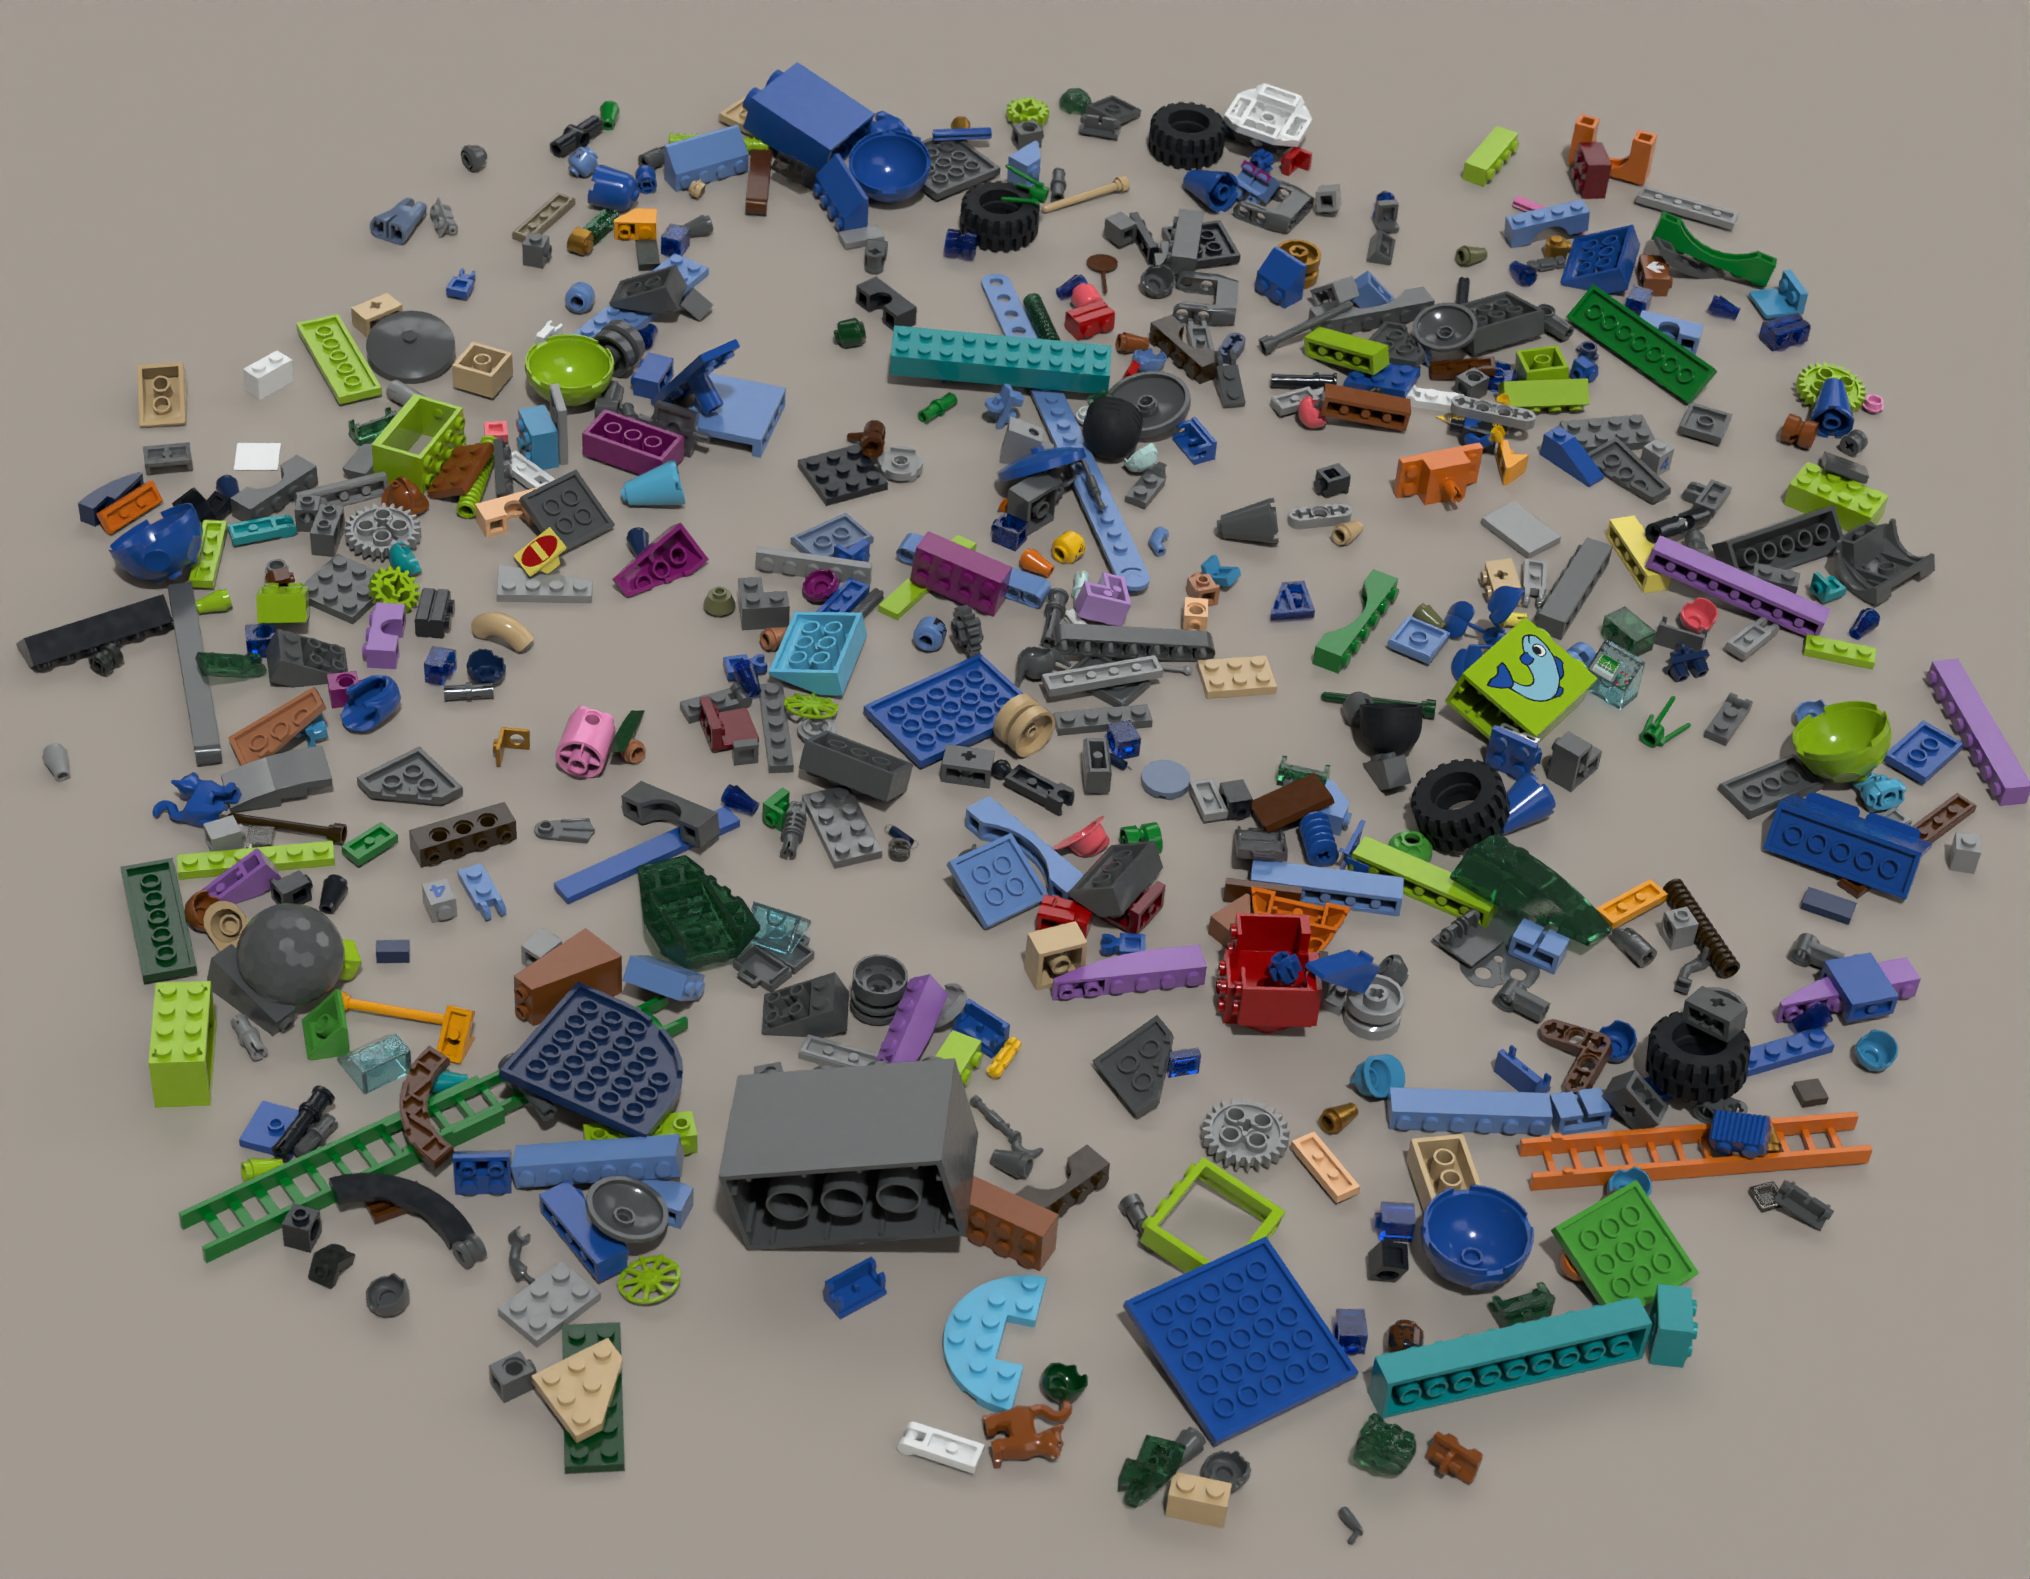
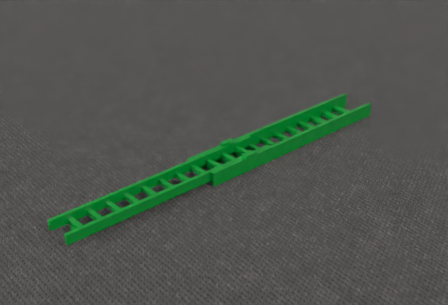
M660 995L636 1006V1008L653 1018L652 1023L659 1029L664 1028L670 1036L688 1029V1019L686 1016L663 1026L651 1014L668 1006L667 996ZM499 1070L480 1079L476 1075L429 1097L428 1115L439 1127L436 1130L440 1136L453 1147L505 1124L506 1113L529 1103L520 1090L514 1089L509 1082L499 1078ZM505 1082L515 1095L502 1102H498L489 1088ZM481 1093L491 1107L475 1114L465 1099ZM454 1105L464 1119L451 1125L441 1110ZM400 1111L179 1212L180 1226L184 1230L204 1220L216 1237V1240L202 1246L204 1261L208 1263L282 1228V1222L292 1204L279 1209L267 1192L270 1189L280 1185L294 1204L321 1210L337 1202L331 1187L328 1186L316 1169L332 1161L342 1175L352 1174L340 1157L357 1150L370 1167L359 1173H379L394 1176L424 1161L416 1154L410 1144L401 1150L389 1135L402 1129ZM382 1139L394 1157L378 1164L365 1146ZM307 1173L319 1190V1192L306 1198L292 1180ZM253 1197L257 1199L267 1213V1216L256 1221L253 1220L242 1202ZM227 1209L231 1210L242 1226L231 1233H228L216 1216V1214Z

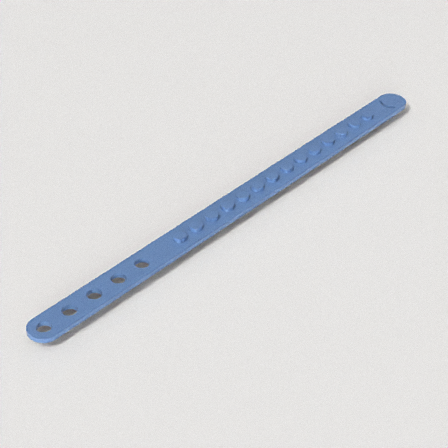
M1002 274L984 276L981 281V287L1003 335L1037 338L1010 279ZM998 282V283H1001L1002 285H1000V286H994V285H992V284H990V283ZM1000 298H1006V299H1008L1009 301H1007V302H1001V301H999L998 299H1000ZM1008 314H1013V315H1015V316H1017V317H1016V318H1008V317H1006V315H1008ZM1022 331L1024 334L1018 335L1013 332ZM1028 388L1055 448H1084L1086 458L1083 459L1086 461L1090 473L1094 475L1101 491L1100 497L1106 509L1104 511L1099 510L1097 499L1092 496L1086 481L1087 475L1081 462L1072 465L1076 475L1072 485L1113 574L1125 577L1128 593L1130 594L1138 593L1139 590L1147 588L1150 583L1149 573L1092 452L1084 441L1083 433L1063 391ZM1065 464L1064 467L1067 471L1069 478L1071 479V475L1068 470V464Z

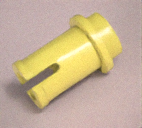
M1512 612L1508 619L1499 625L1502 628L1505 626H1516L1523 618H1527V614Z

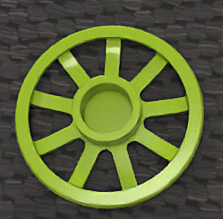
M797 692L794 693V696L785 697L784 707L787 711L794 715L811 719L833 717L837 714L839 706L832 702V698L818 697L816 693L801 695ZM801 707V709H799L798 712L793 710L792 708ZM820 710L828 714L820 715Z
M664 1254L648 1257L641 1255L638 1260L629 1264L628 1268L621 1272L617 1281L618 1289L625 1299L633 1303H655L667 1298L677 1289L681 1280V1271L678 1263L665 1257ZM655 1262L652 1268L649 1269L646 1263ZM661 1263L668 1264L667 1266L657 1270ZM641 1265L643 1271H638L634 1268ZM671 1270L676 1272V1276L662 1275ZM627 1274L637 1276L635 1278L625 1279ZM662 1281L674 1282V1285L668 1291L662 1286ZM638 1283L627 1293L625 1292L624 1286ZM638 1290L644 1291V1299L633 1298V1295ZM659 1290L662 1293L661 1296L650 1299V1292Z

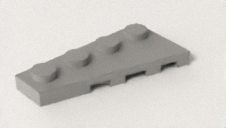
M499 564L497 602L592 603L593 581L551 573L546 574L540 571L530 577L523 568Z

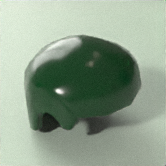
M1051 1363L1042 1373L1041 1379L1044 1391L1058 1403L1065 1399L1069 1402L1075 1401L1088 1386L1087 1374L1081 1376L1077 1372L1076 1365L1066 1366L1062 1363Z

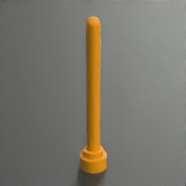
M341 991L344 1011L353 1009L443 1025L444 1014L352 999L350 995H347V992Z

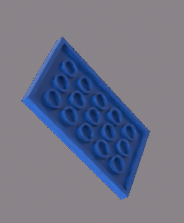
M980 653L864 705L863 713L919 768H922L942 759L946 744L967 747L993 735V723L1003 705L1011 698L1024 693Z

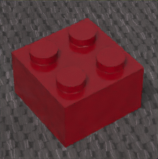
M1581 142L1578 145V150L1574 153V168H1571V179L1575 182L1576 191H1579L1581 199H1605L1612 167L1611 161L1602 142Z

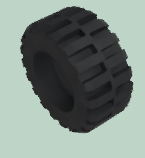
M1194 102L1170 103L1167 107L1163 106L1153 114L1150 122L1148 147L1152 155L1166 166H1173L1175 169L1183 168L1185 170L1207 168L1215 164L1223 155L1226 123L1218 112L1216 113L1214 109L1207 108L1203 104L1197 105Z
M989 181L983 185H975L962 198L960 214L961 233L968 242L970 241L976 247L980 246L983 250L989 249L992 252L1020 250L1021 247L1025 248L1038 234L1040 204L1002 201V197L1032 199L1029 197L1030 191L1019 188L1012 182L1003 183L1002 181H996L991 183Z
M1456 759L1451 760V763L1448 764L1442 763L1435 770H1429L1425 778L1421 777L1417 787L1412 792L1411 808L1420 833L1429 840L1432 846L1438 849L1441 847L1444 851L1455 849L1456 852H1462L1467 848L1472 850L1476 849L1480 844H1487L1490 842V838H1495L1500 833V828H1504L1510 816V802L1500 774L1496 772L1495 768L1479 760L1473 762L1472 759H1464V761ZM1474 800L1465 807L1447 810L1459 802Z
M1678 1011L1669 1014V1017L1665 1015L1653 1025L1648 1038L1645 1066L1649 1078L1654 1084L1656 1083L1657 1088L1662 1092L1666 1091L1669 1096L1682 1098V1101L1686 1102L1692 1100L1697 1101V1103H1705L1706 1101L1714 1103L1719 1102L1721 1098L1727 1099L1743 1087L1747 1079L1751 1051L1750 1040L1744 1030L1726 1043L1683 1022V1012L1679 1013Z

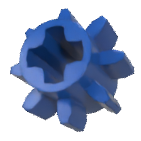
M1262 148L1251 154L1252 158L1249 163L1266 173L1273 170L1271 165L1274 164V157L1269 151L1264 152Z
M1287 951L1276 953L1271 958L1272 964L1268 965L1274 982L1280 979L1283 984L1295 981L1299 976L1298 971L1302 970L1297 955L1292 954L1290 956Z

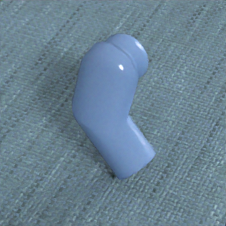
M1164 527L1155 528L1148 540L1149 545L1157 556H1162L1166 553V548L1162 541H1166L1165 536L1169 537V532Z

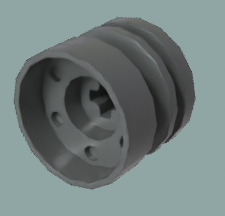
M881 954L866 956L856 963L852 976L850 1009L858 1019L871 1025L891 1023L908 982V971L904 964L894 957Z

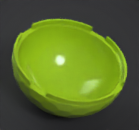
M576 334L554 335L547 337V341L539 345L535 343L528 350L524 365L527 379L536 393L550 402V384L558 383L565 406H578L595 400L607 389L614 372V360L610 350L603 348L593 338Z

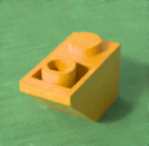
M635 208L614 219V239H656L657 209Z

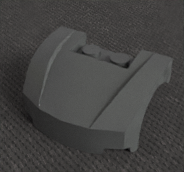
M1892 518L1889 523L1875 525L1873 522L1865 523L1840 537L1834 552V567L1842 582L1853 594L1865 601L1878 605L1890 598L1891 588H1894L1904 580L1909 579L1911 576L1922 579L1935 571V554L1931 553L1927 556L1917 557L1907 551L1900 542L1896 520Z

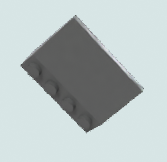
M1508 291L1460 304L1471 310L1477 319L1476 336L1468 345L1463 347V349L1473 355H1480L1487 350H1497L1501 346L1508 344L1514 345L1518 341L1525 339L1531 340L1535 336L1544 334V310Z

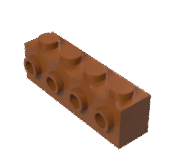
M1325 383L1320 399V415L1406 431L1411 416V402L1408 398Z

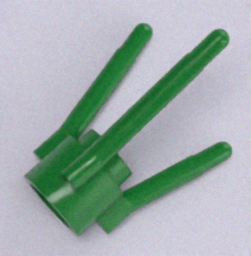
M1006 164L1005 167L1034 185L1030 187L1018 182L1015 183V186L1030 191L1029 197L1032 199L1002 197L1001 200L1038 205L1039 202L1045 204L1049 188L1045 187L1044 183L1038 182L1018 169Z
M1675 696L1669 699L1653 724L1654 715L1650 714L1643 731L1639 735L1646 746L1655 747L1658 744L1660 747H1663L1667 741L1691 727V724L1687 723L1664 737L1665 730L1660 723L1675 701Z

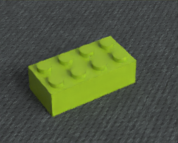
M1807 462L1789 483L1784 505L1803 513L1834 505L1841 529L1850 531L1868 522H1873L1876 525L1883 517L1889 495L1862 485L1857 481L1827 471L1816 464Z

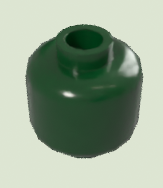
M857 318L839 321L837 323V330H833L836 343L841 342L843 348L861 345L864 338H867L863 321L859 322Z

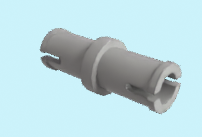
M245 1014L235 1015L239 1024L232 1018L231 1025L238 1034V1041L247 1048L252 1059H262L263 1057L260 1055L259 1050L266 1056L267 1048L260 1040V1033L257 1028L252 1027Z

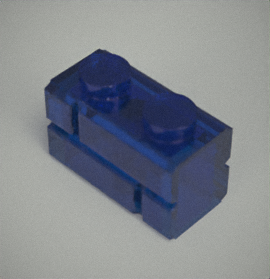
M1798 313L1766 321L1761 325L1759 340L1766 344L1771 351L1781 348L1786 349L1808 341L1811 325L1806 320H1803V317Z

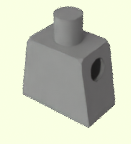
M1010 417L1000 450L999 463L1010 464L1023 456L1031 454L1030 449L1043 446L1045 450L1054 448V444L1043 441L1044 430L1041 427Z

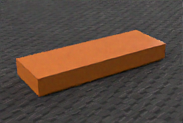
M148 481L96 515L106 534H112L163 502V499L154 482Z

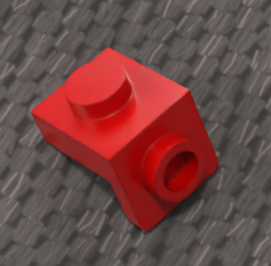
M1294 147L1287 154H1284L1281 160V174L1289 177L1297 168L1309 171L1311 169L1312 152Z

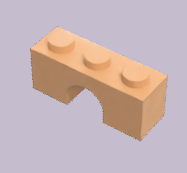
M539 487L475 504L476 523L485 537L489 538L507 533L508 520L512 518L524 519L529 526L535 525L519 502L521 496Z

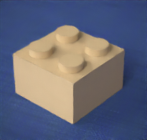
M472 341L452 365L453 387L494 398L513 375L512 353Z
M1076 921L1027 933L1024 970L1036 991L1052 987L1054 978L1085 966L1088 942Z

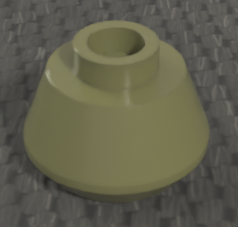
M721 586L711 589L703 602L704 609L715 617L729 615L736 606L731 592Z

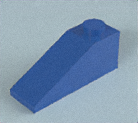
M1560 426L1544 434L1540 451L1542 457L1587 487H1591L1604 479L1603 473L1574 435Z
M1346 950L1307 962L1305 965L1308 970L1321 980L1365 994L1380 970V967L1372 962L1374 957L1363 950L1359 953Z

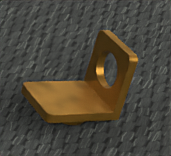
M501 727L499 738L494 739L493 754H496L497 767H501L505 748L530 749V731L528 729ZM518 734L524 738V741L516 743L510 737Z

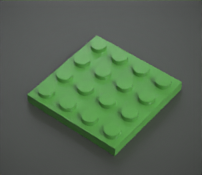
M1637 1180L1551 1230L1599 1305L1638 1297L1643 1307L1653 1302L1658 1284L1680 1286L1699 1274Z

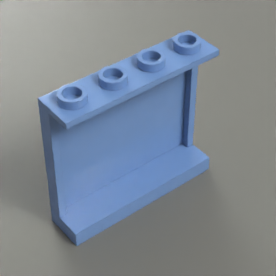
M710 373L709 377L724 405L708 414H704L696 398H694V405L689 407V409L700 412L698 431L710 434L714 438L752 445V456L761 458L786 406V388Z

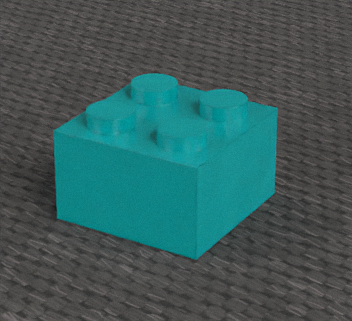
M1657 1285L1649 1312V1318L1653 1323L1648 1338L1649 1364L1683 1368L1686 1357H1691L1692 1339H1696L1698 1333V1323L1693 1322V1317H1695L1697 1310V1301L1692 1300V1288Z

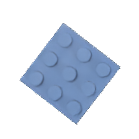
M1012 833L959 856L947 864L952 876L985 930L1041 904L1044 894L1048 895Z

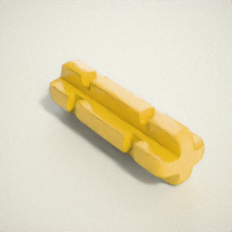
M1012 1036L1010 1039H1007L1004 1048L1000 1049L992 1064L986 1069V1073L992 1079H997L1002 1075L1004 1068H1007L1016 1052L1021 1048L1022 1043L1017 1040V1037Z

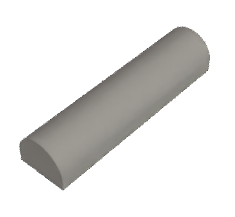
M381 471L294 493L295 504L297 495L321 496V504L346 506L382 497L385 489L388 487L387 474Z

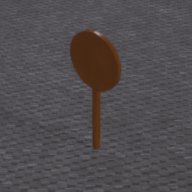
M1106 254L1092 255L1087 259V266L1092 270L1101 272L1103 292L1107 293L1105 272L1116 269L1118 261L1113 256Z

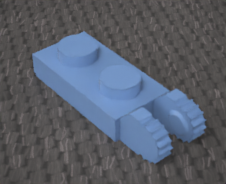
M482 863L457 870L458 879L475 909L479 910L485 921L492 917L489 908L491 906L495 907L500 916L507 914L504 901Z

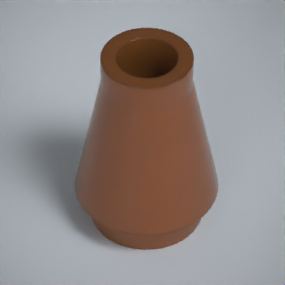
M1127 332L1117 335V351L1129 353L1135 350H1148L1149 348L1148 337H1141Z

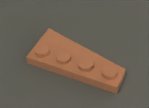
M312 687L229 736L228 739L241 765L274 755L327 708L315 687Z

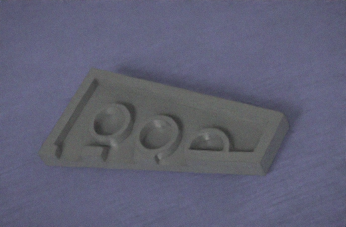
M1618 437L1588 452V455L1605 477L1653 504L1671 494V488Z

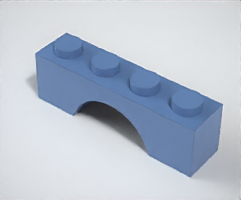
M1583 199L1507 216L1505 217L1504 236L1510 247L1515 248L1531 244L1538 233L1549 227H1562L1566 229L1569 235L1588 231L1590 211Z

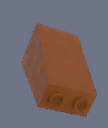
M583 929L514 975L515 1012L517 1016L522 1020L525 1019L532 1026L541 1024L577 982H581L610 996L619 995L622 993V955L588 929Z

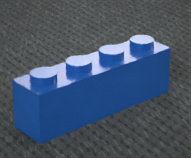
M567 1180L539 1194L541 1214L598 1283L628 1268L627 1255H629L627 1245L625 1242L607 1236L593 1224L586 1211L585 1197L579 1188L575 1189L570 1181Z

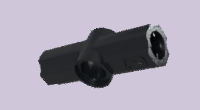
M592 115L577 126L569 124L565 128L563 135L550 143V150L554 156L560 158L576 147L585 148L590 138L603 130V123L598 116Z

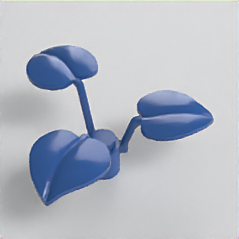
M1501 586L1492 593L1487 608L1491 612L1489 619L1495 627L1487 628L1486 630L1470 622L1475 614V609L1470 603L1459 601L1450 607L1444 621L1447 624L1445 631L1450 633V638L1457 639L1465 633L1467 626L1482 633L1486 643L1470 644L1467 649H1460L1456 653L1452 662V672L1457 681L1472 664L1484 655L1482 649H1490L1507 634L1504 632L1505 629L1499 624L1508 619L1525 590L1511 586Z

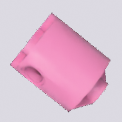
M585 706L577 707L576 711L570 715L556 750V761L566 773L575 777L589 778L596 776L602 771L615 737L613 716Z

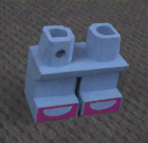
M1244 160L1240 166L1242 170L1238 177H1236L1239 183V187L1236 186L1237 199L1241 201L1248 192L1249 195L1246 200L1256 204H1260L1261 201L1267 203L1280 183L1271 175Z

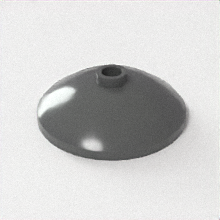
M1456 303L1431 305L1422 310L1413 322V335L1416 341L1424 348L1435 352H1452L1468 345L1477 333V319L1473 312L1467 307Z
M610 1176L600 1179L591 1186L586 1196V1211L593 1224L607 1236L621 1242L644 1243L652 1241L663 1233L668 1223V1208L660 1194L648 1184L631 1177Z

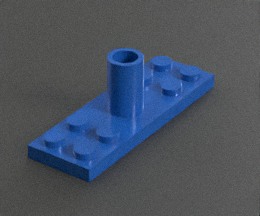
M737 339L700 354L650 400L654 408L655 402L658 400L672 404L676 398L681 397V399H684L691 394L695 396L704 414H708L724 405L709 374L715 369L724 366L727 360L735 356L734 352L740 347Z

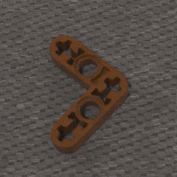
M1550 1019L1545 1021L1540 1027L1542 1040L1545 1044L1579 1054L1565 1079L1566 1092L1573 1091L1574 1094H1577L1578 1090L1592 1089L1612 1054L1613 1049L1610 1038L1603 1033L1560 1020ZM1574 1036L1583 1037V1040L1579 1043L1569 1042ZM1586 1063L1595 1064L1592 1070L1586 1071L1582 1069V1066Z

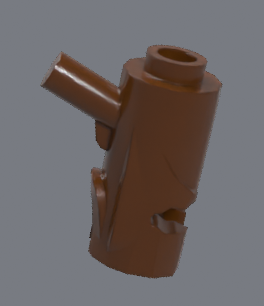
M871 420L866 423L863 432L848 433L847 440L849 442L860 441L865 456L870 458L879 457L884 451L886 427L878 420Z

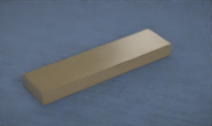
M557 192L512 232V239L523 243L528 233H539L542 235L575 206V198Z

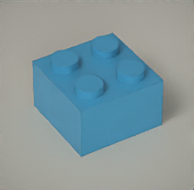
M545 404L518 409L519 419H516V428L519 432V437L516 438L519 451L522 450L523 456L542 470L559 467L558 430Z

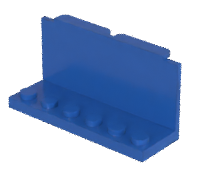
M1810 792L1807 794L1806 799L1791 794L1778 803L1763 849L1907 899L1920 860L1932 847L1933 843L1920 839V830L1916 827L1876 813H1869L1865 819L1859 817L1860 810L1856 806L1816 792Z

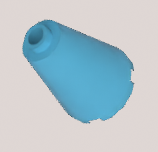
M675 460L668 461L625 482L624 488H621L623 502L628 501L629 505L685 504L682 483L680 482Z

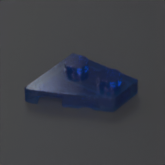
M1305 581L1282 582L1279 594H1277L1275 599V605L1271 610L1270 620L1314 618L1315 609Z

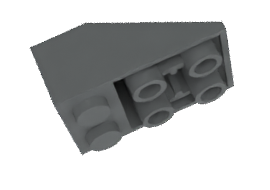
M277 629L266 648L269 681L292 688L328 684L327 674L348 672L345 648L337 644H330L315 638H308L290 631Z
M836 972L766 993L764 994L762 1034L807 1037L809 1034L824 1038L847 1031L849 991Z

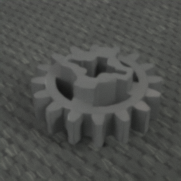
M968 604L954 608L953 616L955 619L951 622V627L956 645L959 644V647L963 649V654H966L967 657L980 654V650H982L980 643H982L984 635L979 617H975V613H972V608Z

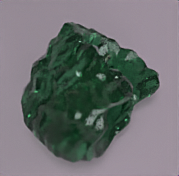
M1373 1413L1368 1417V1422L1361 1429V1437L1357 1440L1353 1460L1360 1463L1362 1467L1372 1470L1377 1475L1398 1476L1409 1466L1416 1454L1417 1441L1415 1440V1435L1397 1424H1387L1379 1414Z

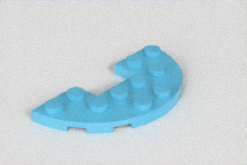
M1018 1275L1003 1277L982 1284L965 1295L948 1317L943 1337L944 1361L951 1372L950 1376L963 1393L966 1391L977 1400L978 1405L996 1413L1014 1407L1023 1373V1365L997 1360L999 1348L1007 1322L1035 1328L1047 1277Z

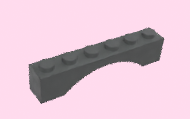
M1424 286L1404 290L1396 299L1386 304L1368 308H1352L1310 330L1313 331L1320 326L1351 334L1377 329L1385 321L1402 324L1413 322L1422 310L1434 305L1435 300ZM1323 305L1310 308L1308 320L1337 306Z

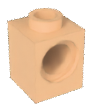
M1185 597L1182 630L1206 631L1208 599Z

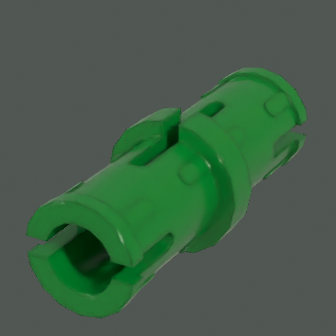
M948 392L942 398L931 401L928 407L918 412L919 420L927 424L933 418L944 415L947 409L957 404L956 395L954 393L951 395V392Z

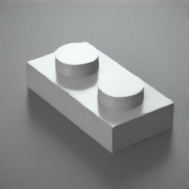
M1213 778L1189 781L1188 789L1204 822L1228 817V809Z

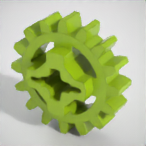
M1018 97V101L1012 99L1011 103L1007 104L1006 117H1008V121H1012V124L1035 120L1037 124L1043 126L1044 122H1048L1050 109L1048 104H1043V100L1036 101V98L1026 97L1022 99Z
M390 565L387 566L386 570L382 567L379 568L377 573L374 572L368 584V588L371 589L368 596L375 597L372 603L405 604V611L409 613L410 609L414 608L421 594L417 592L420 585L414 584L416 578H409L408 570L404 573L400 572L399 566H397L396 570H393Z

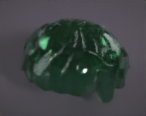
M1080 88L1068 89L1059 100L1061 108H1065L1068 114L1074 111L1079 112L1081 115L1087 114L1085 107L1092 103L1088 93Z

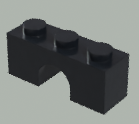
M878 277L856 285V303L869 313L875 310H883V324L892 331H894V325L907 327L916 325L917 307Z

